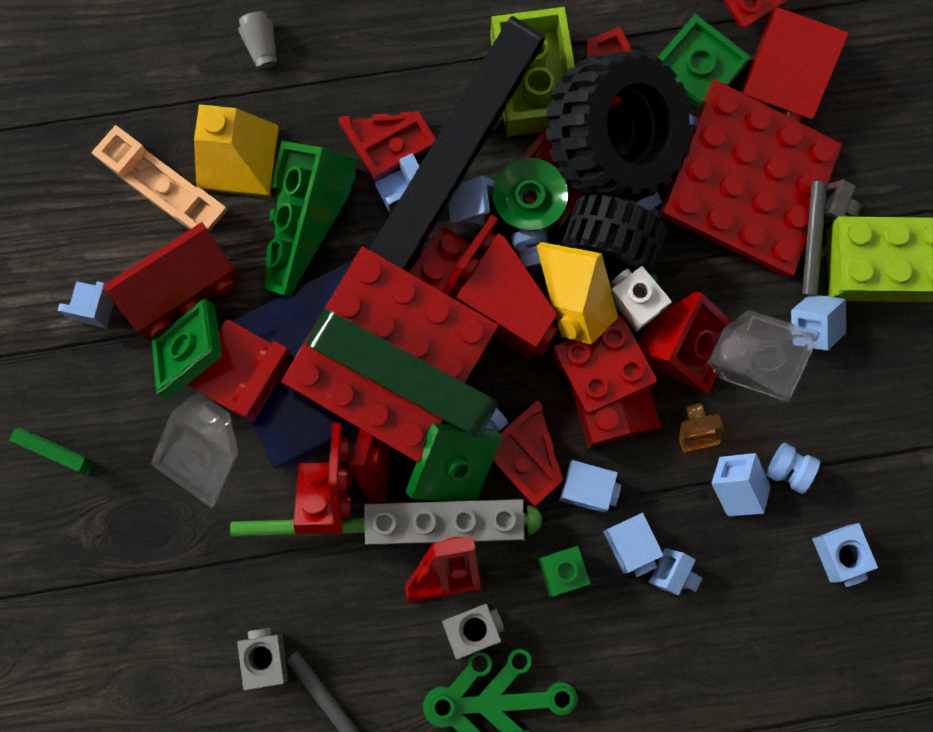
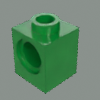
M578 546L537 559L549 597L591 584Z

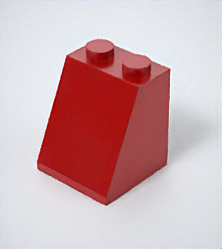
M779 7L775 8L770 12L741 93L767 106L770 104L783 109L782 114L800 123L803 117L813 119L849 32Z
M498 233L456 296V300L498 324L499 326L493 338L532 362L537 353L544 356L554 341L555 334L558 331L553 326L557 313L506 238Z

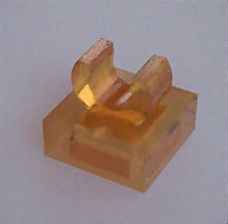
M701 403L686 406L688 415L684 416L685 422H681L679 443L683 453L719 445L723 432V424L719 414L705 416Z

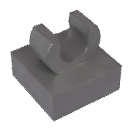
M844 179L827 184L824 224L833 222L838 216L858 217L862 205L851 199L855 185Z

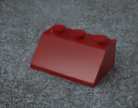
M201 222L102 286L136 332L147 340L150 337L156 338L171 326V323L182 317L204 298L209 300L215 295L220 297L227 294L235 287V282L241 278L204 223Z

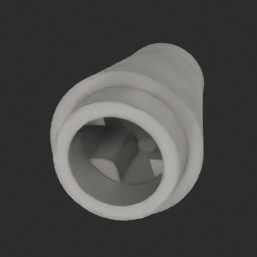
M264 11L252 12L242 16L239 19L240 27L238 32L255 62L256 68L261 70L277 65L273 20L268 19L267 13Z

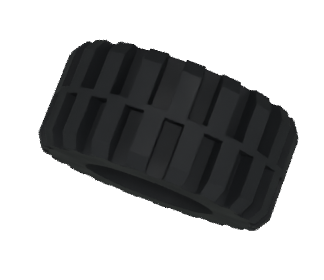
M624 50L587 58L578 62L575 68L569 69L562 76L561 81L563 84L556 85L551 96L554 99V103L549 105L546 118L550 119V128H546V138L551 140L553 149L549 150L553 162L560 164L558 168L559 173L564 180H572L570 185L579 193H586L587 196H612L624 200L647 198L655 195L658 190L666 188L672 182L671 177L677 176L683 167L682 158L688 156L691 147L688 144V138L693 135V124L689 123V114H692L691 103H686L684 95L687 92L681 82H676L675 78L677 75L668 65L662 66L664 62L653 54L647 55L644 51ZM615 96L619 97L626 106L632 128L630 144L622 158L614 150L607 128L608 112Z

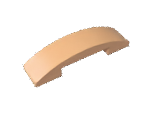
M116 125L91 152L135 190L188 229L203 222L208 231H210L228 210L197 186L196 188L149 153L142 144Z

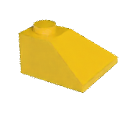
M199 104L194 136L196 188L198 186L204 191L271 197L279 125L237 108Z
M540 242L536 247L551 304L557 313L556 321L561 337L592 344L618 319L602 253Z

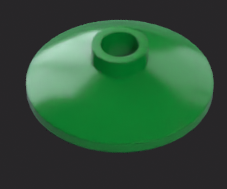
M523 158L513 161L501 170L494 182V207L501 219L515 229L527 232L546 229L557 222L566 209L568 201L567 183L558 169L545 160ZM533 194L537 201L533 204H527L523 201V196Z

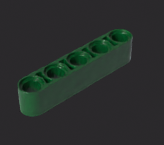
M328 309L323 310L305 345L478 439L482 436L499 404L486 394Z

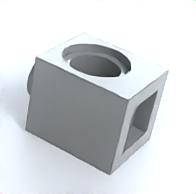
M487 604L442 620L456 659L501 642L498 633L505 631L497 608L489 611ZM479 618L484 621L486 634L481 640L471 641L465 637L463 627L467 620Z
M271 628L247 631L248 639L237 641L243 690L288 682L283 634L272 635ZM259 646L267 647L272 653V663L267 669L258 667L254 662V652Z

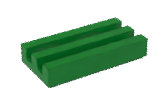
M19 427L14 429L9 441L89 476L95 466L93 460Z

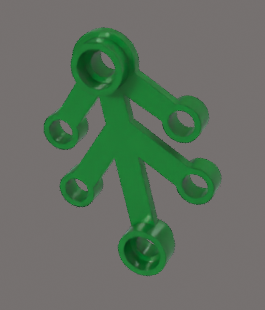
M515 649L510 652L505 666L479 696L462 697L478 676H484L491 670L492 661L489 655L478 651L469 657L468 666L450 687H436L426 695L423 703V712L426 719L432 725L440 728L452 726L458 732H480L463 715L470 713H481L501 732H531L520 728L503 711L549 708L557 715H567L575 709L578 697L575 689L565 682H555L545 692L502 694L518 674L525 673L531 666V657L523 649ZM518 653L524 654L527 659L526 665L521 669H517L512 665V658ZM477 656H483L487 659L488 664L483 671H476L472 666V661ZM561 691L569 695V702L563 707L557 706L554 701L555 695ZM439 700H447L450 703L451 709L445 715L437 713L435 709V704Z

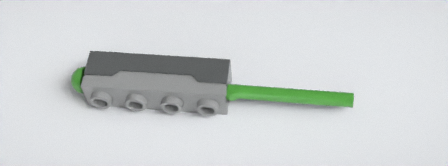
M523 500L364 504L365 517L344 518L343 534L365 533V544L367 546L424 545L442 542L450 537L463 538L473 536L474 543L522 542L524 540V528L527 529V536L535 534L541 528L542 516L535 507L526 505V513H523ZM294 519L231 521L230 524L231 537L320 535L295 534Z

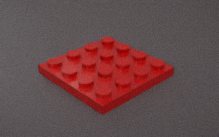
M715 79L708 86L693 124V135L688 138V144L691 145L689 154L682 158L681 162L684 165L678 175L672 178L658 216L786 278L794 276L807 241L812 181H822L828 184L842 144Z
M363 246L325 309L338 314L463 383H466L499 326ZM306 339L281 382L419 462L423 455L424 442L431 424H442L443 420L305 345Z

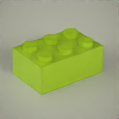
M565 7L491 17L490 37L492 45L511 16L546 34L540 52L503 112L507 137L541 133L545 127L550 128V119H547L546 116L548 106L554 103V99L551 98L556 85L563 84L561 81L562 76L569 69L575 68Z
M838 216L825 229L828 297L843 298L846 301L933 302V218Z

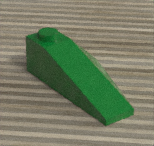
M281 141L272 176V189L278 191L276 209H271L269 222L275 225L274 239L267 246L264 289L291 297L349 196L351 186L356 177L355 170L358 159L323 147Z

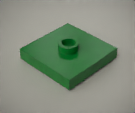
M696 14L658 56L664 62L662 66L668 65L677 75L675 78L676 82H681L687 92L684 95L685 99L698 110L711 82L716 79L730 86L752 59L749 54Z
M206 298L197 303L152 340L156 394L163 399L168 400L222 357L215 305Z
M432 423L424 442L423 455L415 465L405 492L411 499L449 502L477 501L503 436L497 430L485 429L480 439L453 425Z

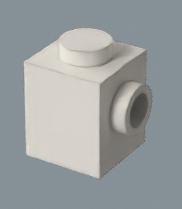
M643 266L633 273L627 268L611 281V285L614 287L611 291L616 309L623 315L635 332H638L662 313L672 302Z

